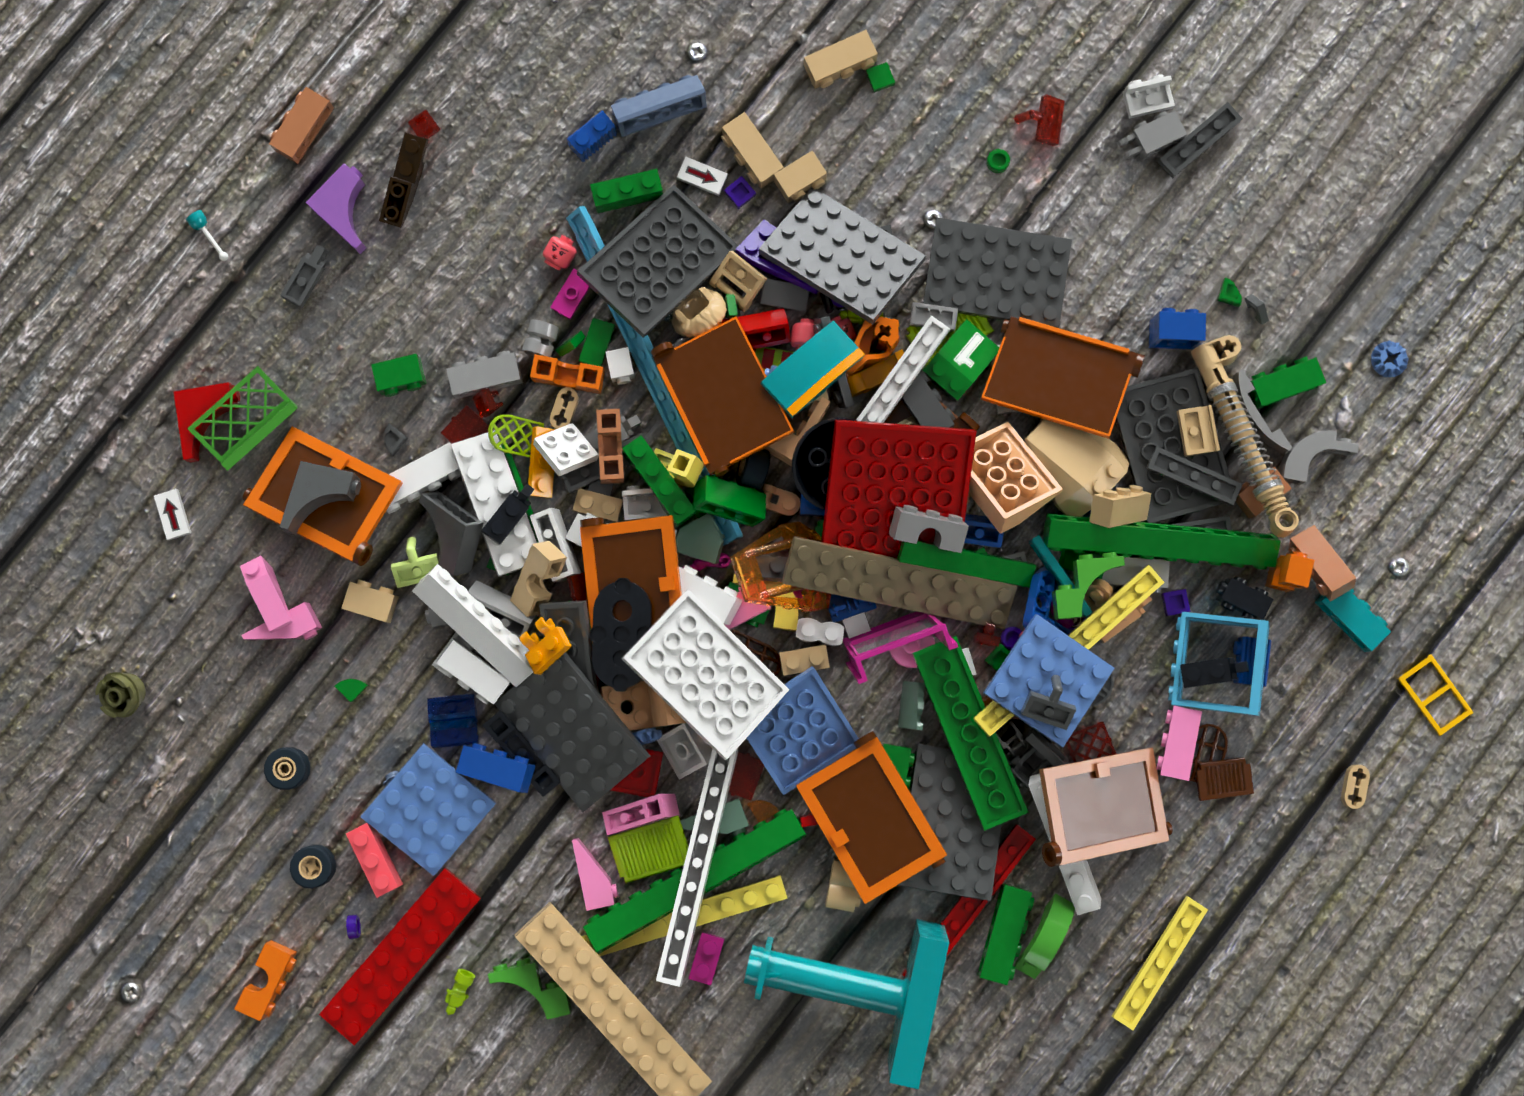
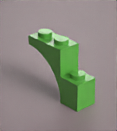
M1116 552L1103 553L1102 558H1093V554L1079 555V560L1072 562L1075 589H1072V585H1060L1058 590L1052 591L1054 620L1082 617L1083 600L1089 586L1105 571L1124 566V556H1117Z
M530 958L517 960V965L507 967V963L493 966V971L488 973L489 983H511L529 991L541 1004L547 1020L568 1015L572 1012L569 996L555 981L546 983L545 988L542 987L536 960L531 961Z

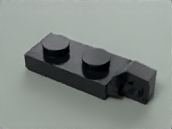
M526 484L520 493L514 490L494 513L481 532L500 546L529 509L531 502L527 499L533 493L534 488Z
M1228 657L1180 665L1184 688L1232 682V680L1238 679L1237 673L1249 672L1247 661L1235 663L1234 658Z

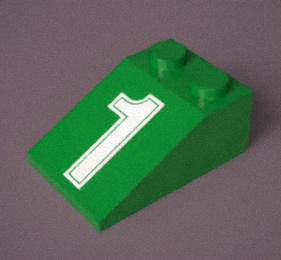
M966 319L922 370L954 401H958L997 355L999 347Z

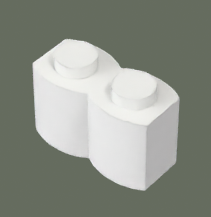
M802 618L798 620L795 638L803 642L819 641L826 646H838L842 644L845 627L836 622L820 623L812 618Z

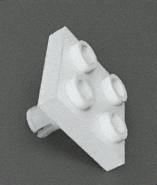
M573 423L536 437L533 442L535 448L558 476L595 462L599 456Z

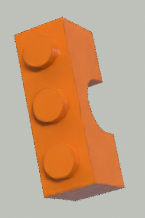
M534 354L530 378L533 382L564 388L570 387L575 390L601 394L605 370L601 366L585 363L573 365L561 362L557 358Z
M1296 551L1293 554L1287 553L1286 556L1280 555L1277 558L1276 567H1269L1265 587L1284 592L1294 591L1295 588H1308L1315 560L1307 558L1308 554Z
M272 940L266 942L255 965L266 971L268 983L264 988L253 984L244 987L234 1010L258 1021H262L267 1016L270 1017L276 1007V1003L273 1002L277 994L280 995L286 986L284 978L287 972L291 973L297 960L294 957L297 952Z

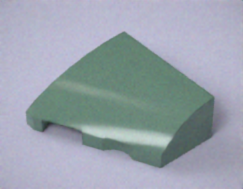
M903 681L898 719L899 728L923 729V723L920 722L924 709V683Z

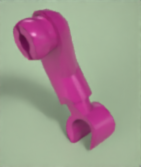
M721 553L718 564L696 559L690 567L698 571L705 567L726 568L730 565L731 559L727 554Z

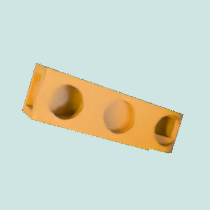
M903 349L895 352L886 361L876 363L849 377L847 381L852 397L881 386L904 354Z

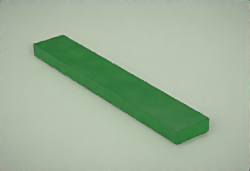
M919 540L917 544L902 541L897 557L899 562L1029 588L1036 569L1034 563L962 549V553L939 549L934 543Z

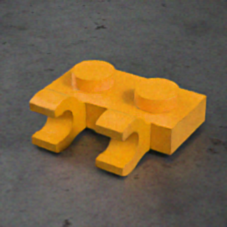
M540 617L535 622L537 629L545 636L541 641H539L536 633L529 636L527 631L519 637L521 643L529 649L525 656L534 674L541 675L572 647L563 628L555 627L551 618L545 622L543 617Z

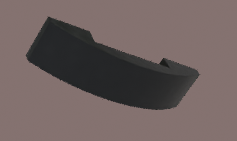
M501 710L482 725L512 759H515V755L529 759V764L535 765L531 784L542 797L561 783L554 772L540 761L531 744Z

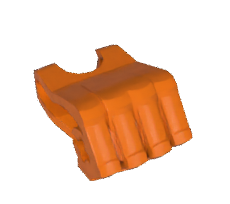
M879 316L873 325L866 320L864 321L854 343L865 355L863 359L846 371L847 379L867 367L886 361L892 355L900 339L899 320ZM878 340L876 349L884 350V353L869 354L871 343L873 345Z

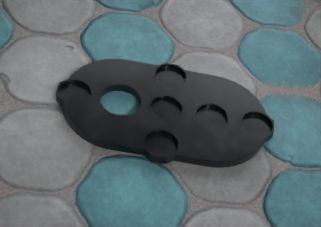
M618 578L600 591L594 603L593 628L590 630V639L593 641L592 664L594 671L603 683L620 692L626 691L629 687L642 681L622 658L652 627V605L650 598L643 588L632 583L628 578ZM622 600L629 602L632 606V614L626 621L617 620L613 614L615 604Z

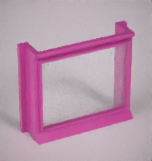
M917 611L870 628L871 631L852 638H843V643L850 660L845 663L858 684L868 681L861 663L862 660L934 634L949 650L958 647L957 642L949 635L946 624L941 623L932 614Z

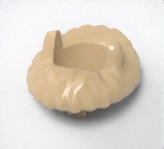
M705 287L697 288L671 312V322L675 332L683 337L695 338L720 325L727 312L726 302L717 291Z

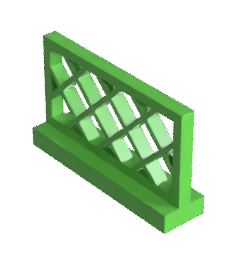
M257 366L187 429L228 471L298 407ZM257 373L265 380L264 389H250V379ZM245 383H247V388H241ZM267 383H268L274 390L267 389ZM237 391L247 392V405L233 404V394ZM250 392H264V406L250 405ZM267 393H278L283 401L277 406H267ZM230 398V404H223ZM219 407H230L229 420H215V410ZM232 407L247 408V421H232ZM249 409H264V418L260 422L249 421ZM267 409H273L269 414L266 415ZM212 414V420L206 419ZM201 423H212V436H202L195 428ZM215 423L229 424V437L215 436ZM232 424H246V434L243 437H232ZM249 425H255V426L249 431ZM206 439H212V446ZM215 440H229V449L222 456L214 449ZM232 440H238V441L232 446Z

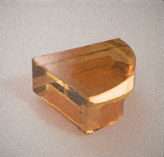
M754 800L747 803L758 822L767 820L779 812L775 805L765 800Z

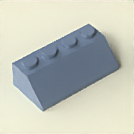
M697 75L683 76L678 82L672 84L663 83L655 90L641 91L635 97L630 99L621 98L611 105L621 137L707 107L706 92Z

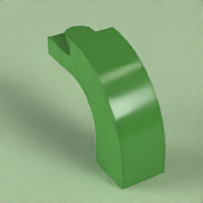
M1055 893L1044 908L1041 922L1034 937L1015 963L1017 970L1033 979H1036L1042 970H1046L1060 948L1075 912L1072 902Z

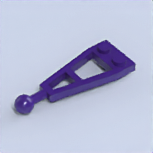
M765 219L735 249V253L752 266L814 294L819 292L781 267L762 259L763 256L759 254V248L776 229L775 226ZM831 299L832 303L836 307H843L842 305Z

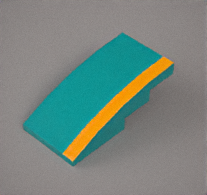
M833 320L782 362L760 384L793 418L821 396L829 386L844 376L845 372L863 359L865 354Z

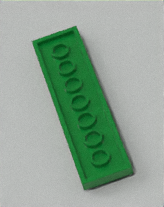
M954 636L952 638L958 644V647L949 650L942 642L912 653V656L981 826L985 831L1029 812L996 732L988 737L973 719L985 708V705L957 636Z

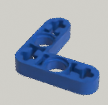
M1041 571L1035 573L1032 577L1023 618V627L1025 629L1033 616L1038 614L1068 635L1072 631L1048 617L1052 602V591H1054L1055 578L1050 571ZM1037 597L1041 600V608L1037 605Z

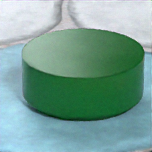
M1002 149L991 151L986 161L988 169L993 173L1004 172L1010 164L1009 154Z

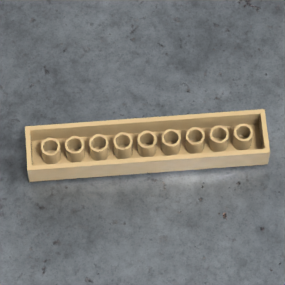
M551 902L514 934L516 939L658 1096H698L712 1082Z

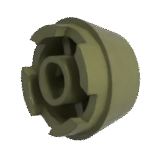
M112 672L107 674L98 683L95 695L99 694L100 702L103 705L100 709L106 715L113 718H125L135 713L145 699L146 690L138 676L131 673Z

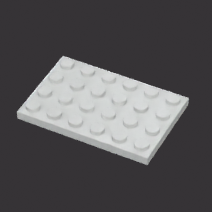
M689 589L671 605L622 658L724 760H727L789 691Z

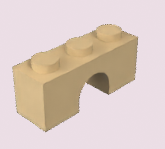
M550 541L532 544L510 599L526 617L541 614L539 605L549 603L552 594L545 588L543 580L560 576L567 559Z

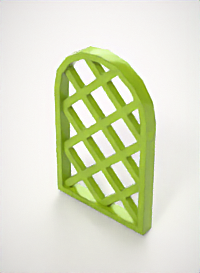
M503 414L491 421L488 428V437L495 449L504 453L530 458V455L525 454L529 450L531 451V444L527 439L532 435L533 427L530 423L536 424L538 427H544V423L511 414ZM503 417H508L511 419L506 422ZM498 419H501L503 425L497 428L495 423ZM517 420L524 421V423L519 425ZM514 421L517 428L511 431L508 425ZM528 425L530 432L525 435L522 428ZM503 428H506L509 433L505 438L500 433ZM518 431L523 437L519 441L514 437V434ZM496 434L499 436L501 440L497 444L495 443L493 436ZM511 437L514 445L509 448L506 440ZM523 441H525L528 446V448H526L524 451L521 449L519 445ZM503 443L506 449H503L499 446ZM515 447H517V449L519 450V452H515V451H511V450H513Z

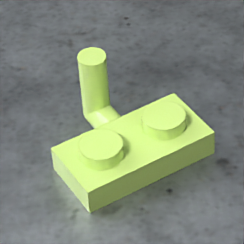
M415 537L407 539L406 553L409 560L391 564L397 588L419 583L439 563L437 553L422 557L417 556Z

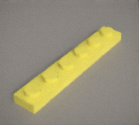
M1188 896L1184 898L1113 1012L1112 1017L1131 1030L1135 1029L1208 909Z

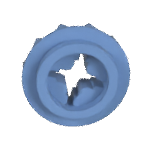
M1390 340L1382 342L1374 348L1371 354L1372 366L1381 376L1396 377L1407 368L1409 358L1407 357L1406 349L1400 343L1391 342ZM1387 353L1389 355H1397L1396 358L1393 360L1394 365L1392 362H1386L1385 364L1383 363L1385 359L1388 358Z
M648 728L632 733L641 745L655 742L662 737V731L656 730V728Z

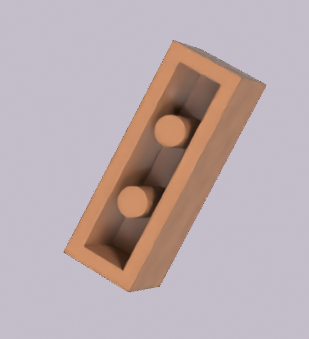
M305 87L303 92H299L296 96L292 109L285 113L282 120L283 123L279 129L272 133L269 145L279 154L299 164L333 111V105L328 99Z
M1315 525L1290 538L1288 549L1290 554H1293L1294 551L1308 554L1307 558L1315 560L1311 578L1315 581L1316 588L1322 596L1326 595L1331 602L1355 587L1356 577Z

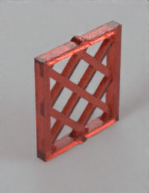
M1103 721L1073 732L1066 742L1073 762H1077L1076 755L1084 758L1083 761L1092 759L1088 757L1091 749L1099 752L1097 758L1101 757L1102 754L1106 756L1116 754L1111 742L1112 739L1109 737ZM1097 727L1094 734L1087 731ZM1100 728L1104 730L1105 739L1097 736ZM1082 733L1079 740L1072 737ZM1085 734L1093 737L1090 745L1082 742ZM1095 739L1103 741L1101 749L1093 746ZM1070 740L1078 743L1075 751L1070 746ZM1106 743L1110 745L1111 754L1103 751ZM1081 744L1088 747L1085 755L1078 752Z

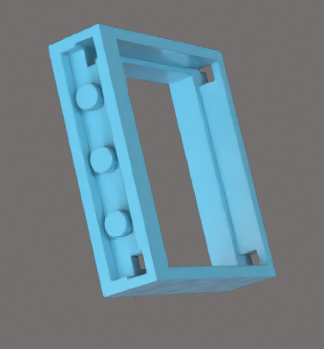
M1182 612L1181 617H1178L1176 623V631H1180L1179 640L1174 641L1173 653L1177 654L1176 663H1172L1171 677H1174V685L1169 687L1168 700H1172L1171 705L1260 716L1270 622ZM1191 621L1258 629L1249 707L1182 699L1183 680L1180 665L1186 664Z

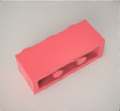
M365 823L346 833L376 898L403 885L375 828Z

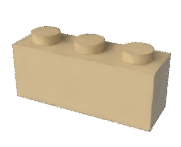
M864 30L804 57V67L815 89L818 87L826 88L833 84L836 79H846L852 76L856 70L861 68L866 70L872 67L877 60L878 53L867 30Z
M745 112L722 127L723 135L721 138L728 148L732 147L735 151L734 157L740 166L744 165L749 171L747 176L754 185L758 184L761 189L771 183L774 179V174L784 167Z
M1130 485L1129 488H1117L1116 491L1104 490L1103 493L1094 494L1089 522L1112 528L1145 521L1148 517L1152 493L1143 491L1141 486Z

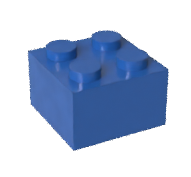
M1163 308L1149 321V348L1193 350L1206 341V313H1199L1197 309L1176 312L1174 308Z

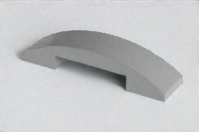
M1243 369L1233 375V381L1238 389L1237 395H1240V401L1245 403L1243 408L1248 409L1246 415L1251 416L1249 421L1254 422L1252 428L1257 429L1256 434L1260 435V439L1265 444L1280 453L1290 450L1292 446L1279 428L1271 432L1248 396V393L1255 388Z

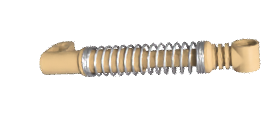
M1224 336L1196 347L1191 351V355L1206 384V394L1210 401H1214L1212 407H1216L1215 413L1220 414L1218 420H1222L1221 426L1226 427L1224 433H1229L1228 440L1233 442L1231 446L1239 445L1234 450V453L1242 452L1237 459L1245 458V461L1240 466H1249L1243 471V473L1250 471L1252 473L1246 479H1255L1249 486H1258L1252 493H1254L1256 500L1264 505V510H1267L1266 514L1270 515L1268 518L1272 533L1277 537H1287L1297 527L1299 518L1288 507V502H1285L1287 500L1286 497H1282L1284 496V486L1281 479H1279L1278 475H1274L1276 469L1271 468L1273 462L1268 461L1270 456L1265 454L1267 449L1261 448L1263 442L1259 441L1260 435L1256 434L1257 429L1252 428L1254 422L1249 421L1251 416L1246 415L1248 409L1243 408L1245 403L1240 401L1241 396L1237 395L1238 389L1233 379L1228 377L1224 366L1230 365L1236 360L1241 351V343L1234 336ZM1225 348L1221 358L1219 359L1218 355L1221 354L1223 349ZM1256 443H1261V445L1257 448ZM1266 463H1271L1268 468L1266 467ZM1268 470H1274V472L1270 474ZM1279 519H1285L1289 523V527H1283Z

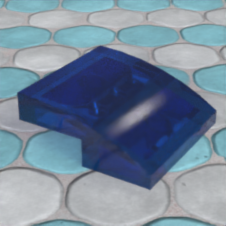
M474 694L427 698L432 749L471 745L473 742L479 744Z

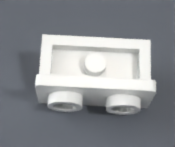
M1161 74L1151 77L1148 81L1134 80L1128 83L1123 91V97L1129 119L1174 108L1175 104L1169 85L1172 81L1171 76L1164 77Z
M640 486L626 487L627 490L622 491L625 521L667 516L650 488L641 489Z

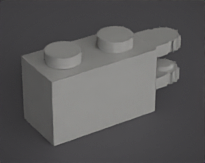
M1175 110L1168 114L1164 111L1155 116L1154 120L1149 123L1143 121L1137 124L1132 134L1119 140L1117 145L1120 148L1132 142L1135 148L1125 152L1123 155L1125 160L1137 155L1140 156L1141 160H1144L1179 143L1186 137L1187 133Z

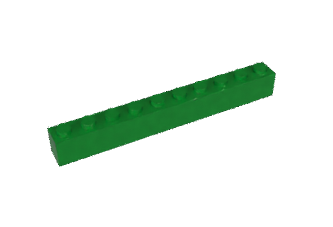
M1046 514L1042 539L1045 545L1053 551H1062L1064 548L1071 549V551L1076 553L1094 551L1098 555L1116 552L1118 556L1131 557V555H1140L1144 559L1163 557L1162 559L1166 561L1185 559L1186 562L1195 564L1199 563V561H1208L1209 564L1217 566L1222 565V563H1230V565L1243 568L1245 565H1253L1254 568L1262 570L1267 569V567H1276L1281 540L1274 534L1135 522L1107 528L1089 522L1090 517Z
M783 809L774 814L775 819L766 823L764 820L753 826L754 831L747 835L745 832H742L733 837L734 842L725 846L723 843L715 847L704 894L805 838L806 833L793 810L787 811ZM683 867L671 872L669 879L665 881L659 879L649 885L651 889L644 893L640 890L628 897L630 901L622 905L620 902L608 908L609 912L600 917L597 914L587 920L588 924L583 926L596 953L604 952L671 914Z

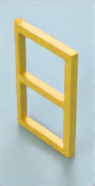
M1431 654L1397 678L1439 736L1473 714L1472 709ZM1431 662L1446 685L1421 702L1406 679ZM1450 689L1466 711L1440 728L1425 706Z

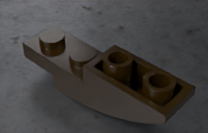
M404 133L393 177L390 176L379 218L380 222L402 228L425 164L423 159L428 139Z

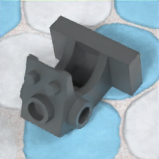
M1034 728L1026 736V740L1032 746L1020 757L1018 755L1013 757L1009 763L1017 786L1021 789H1024V787L1029 788L1030 776L1039 774V769L1046 768L1050 764L1053 766L1064 765L1069 760L1051 741ZM1033 753L1042 760L1035 769L1026 762Z

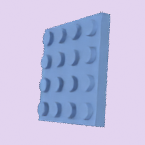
M1035 614L983 694L1058 746L1064 747L1111 675L1114 667L1041 616ZM1053 675H1059L1061 678L1063 692L1059 700L1076 707V712L1067 730L1021 714V709L1030 690L1050 697L1053 690L1051 683Z
M813 666L784 684L789 691L747 737V740L783 795L796 788L797 784L856 748L854 742L859 739Z
M423 743L361 814V818L434 876L494 807L496 802L465 776L455 773L456 769Z

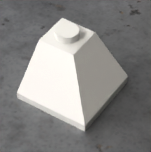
M687 723L677 726L657 740L679 780L709 764L712 747Z

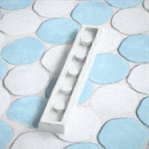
M930 316L856 420L884 423L946 337L950 328L933 316Z

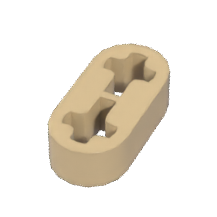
M570 387L562 388L557 394L550 415V423L554 429H559L572 423L579 397L577 392ZM568 393H571L572 398H574V400L569 401L567 407L565 408V400L562 398V396H567ZM562 411H565L564 418L567 422L561 423L558 426L555 417H560Z
M1351 765L1345 772L1341 801L1344 806L1351 809L1361 808L1366 800L1370 773L1363 765ZM1359 769V773L1363 774V777L1358 778L1356 783V777L1353 776V772H1357ZM1354 793L1358 797V801H1353L1352 803L1348 796Z

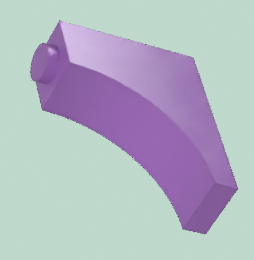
M344 163L311 196L306 204L361 254L366 247L360 241L354 229L353 208L355 200L365 184L361 180L363 175L354 166L349 168Z

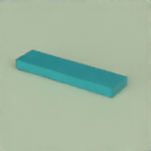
M1037 535L1029 540V545L1046 569L1053 574L1058 586L1072 585V589H1075L1074 584L1041 537ZM1083 600L1082 618L1087 617L1093 612L1085 600Z

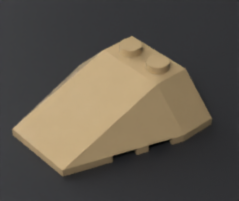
M1043 419L1024 439L1027 446L1063 489L1053 499L1055 506L1063 515L1083 516L1091 510L1094 494L1103 493L1104 490H1112L1128 472L1129 461L1127 456L1116 443L1108 438Z

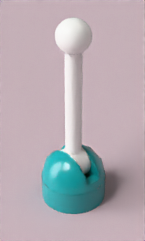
M202 210L190 214L186 218L187 223L195 230H202L219 253V259L226 261L228 254L221 250L205 228L207 218Z

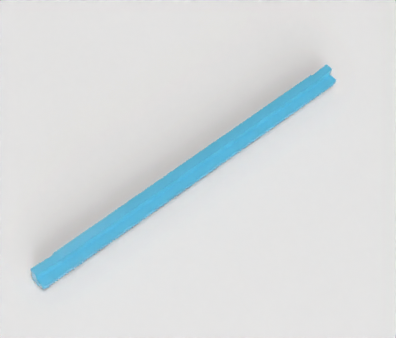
M580 206L566 219L588 262L605 245L586 207ZM608 305L676 448L697 456L703 462L651 355V350L654 347L648 335L643 338ZM704 466L697 481L706 475H710L706 466ZM714 515L717 526L726 537L723 539V546L743 537L737 522Z

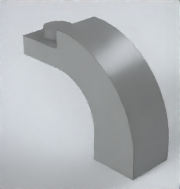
M1337 431L1313 433L1292 445V448L1282 458L1278 472L1287 483L1300 485L1307 482L1309 464L1317 453L1327 452L1352 456L1358 453L1359 444L1351 443V439L1337 438L1336 440Z

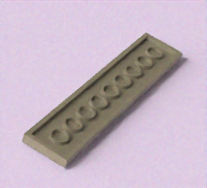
M795 536L792 540L782 578V583L786 585L1004 630L1017 590V585L902 563L894 557Z

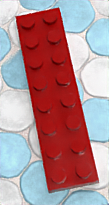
M444 868L319 1015L355 1046L480 901L481 897L450 870Z

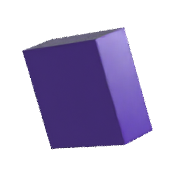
M743 176L724 189V193L738 209L756 196V192Z
M1186 589L1161 594L1166 616L1191 612Z

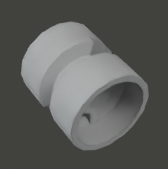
M531 319L527 330L530 336L525 338L521 351L533 357L534 354L551 357L554 349L551 343L556 341L559 328L544 321Z

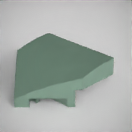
M708 513L680 528L676 539L678 553L713 564L719 563L724 543L723 539L726 537L717 526L714 515Z

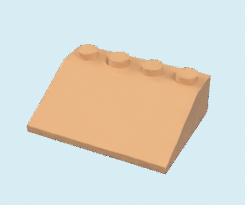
M1009 422L976 437L969 494L1000 534L1022 523L1062 492L1061 486Z

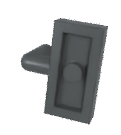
M1053 675L1051 677L1053 690L1050 697L1030 690L1021 709V714L1067 730L1076 712V707L1059 700L1063 692L1061 678L1059 675Z

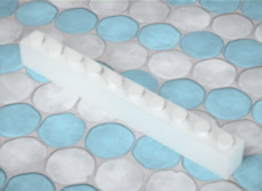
M712 748L656 978L658 982L682 987L738 748L727 760H724Z

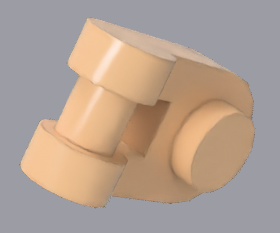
M769 484L763 485L762 491L766 494V510L785 516L795 515L799 511L800 499L796 494ZM772 495L779 497L777 504L770 502Z
M1096 579L1089 586L1084 600L1094 612L1112 596L1113 588L1105 580Z

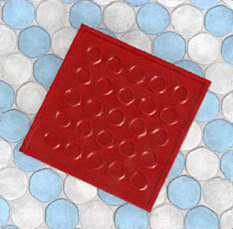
M835 420L821 542L897 558L902 541L894 540L889 535L895 507L903 508L904 505H910L918 508L920 512L926 513L927 509L940 513V516L944 517L953 514L962 517V520L965 522L977 431L974 429ZM927 528L923 530L918 540L933 543L935 529Z

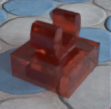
M424 110L408 121L414 133L422 138L429 139L440 131L439 126L427 110Z
M489 388L481 389L473 397L481 419L489 417L503 405V402L495 403L493 397L499 394L498 391L490 392Z
M986 623L983 627V633L977 632L974 634L973 642L991 647H999L1001 637L993 636L995 624Z

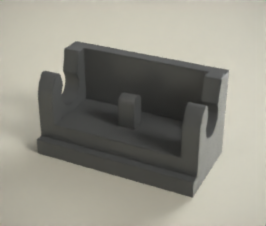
M767 279L763 285L760 304L806 312L809 291L792 283Z

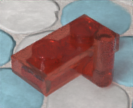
M1046 94L1041 96L1039 112L1028 110L1015 115L1014 120L1018 124L1031 119L1038 121L1035 140L1050 146L1059 145L1065 101Z

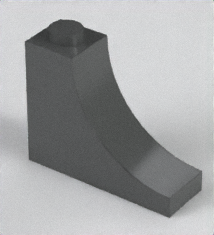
M301 461L279 528L287 534L296 536L303 521L317 508L335 501L354 502L355 496L359 494L361 489L359 477L353 472Z
M439 491L421 494L419 503L431 515L439 536L440 557L438 565L453 576L471 572L483 522Z

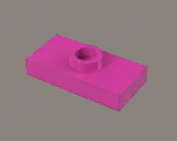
M573 268L550 307L569 320L572 319L590 289L577 275L576 269Z

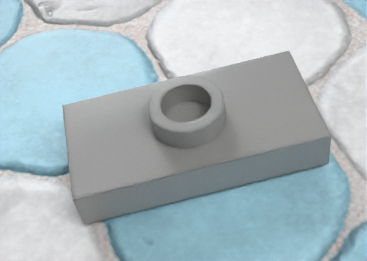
M912 302L909 326L922 328L930 316H933L949 327V332H955L958 308Z

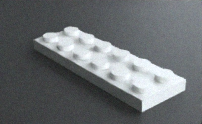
M488 432L451 444L452 452L478 520L483 522V527L514 490L518 492L504 452L494 448L490 443ZM496 434L493 436L495 443L497 444L499 442V438ZM526 513L500 546L482 533L498 577L522 569L532 544L537 543Z

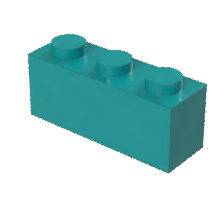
M1353 589L1331 602L1326 595H1321L1314 603L1364 652L1373 651L1391 633L1387 628V622L1380 616H1375L1370 611V605L1362 599L1359 600L1353 594Z

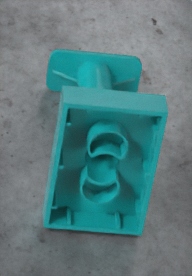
M916 919L904 979L771 951L774 938L769 936L765 948L752 945L744 984L757 986L754 999H761L763 986L896 1016L887 1057L889 1083L919 1089L949 947L945 925Z

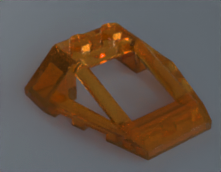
M801 522L781 524L731 556V563L744 602L765 606H782L783 609L788 610L794 608L805 613L828 609L831 599L830 593L786 584L766 589L756 559L758 556L791 548L794 536L821 542L819 534ZM780 537H783V541L768 544ZM802 590L803 598L776 596Z

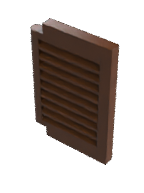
M1245 757L1199 763L1200 770H1195L1199 801L1254 794L1250 763L1246 764Z

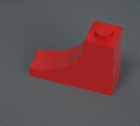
M227 382L173 391L183 460L190 463L199 461L201 442L187 428L234 387L231 383ZM239 391L233 394V404L240 402ZM230 398L223 404H230ZM230 407L217 408L215 410V419L229 412ZM212 414L206 419L212 420ZM201 423L195 429L203 436L211 423Z

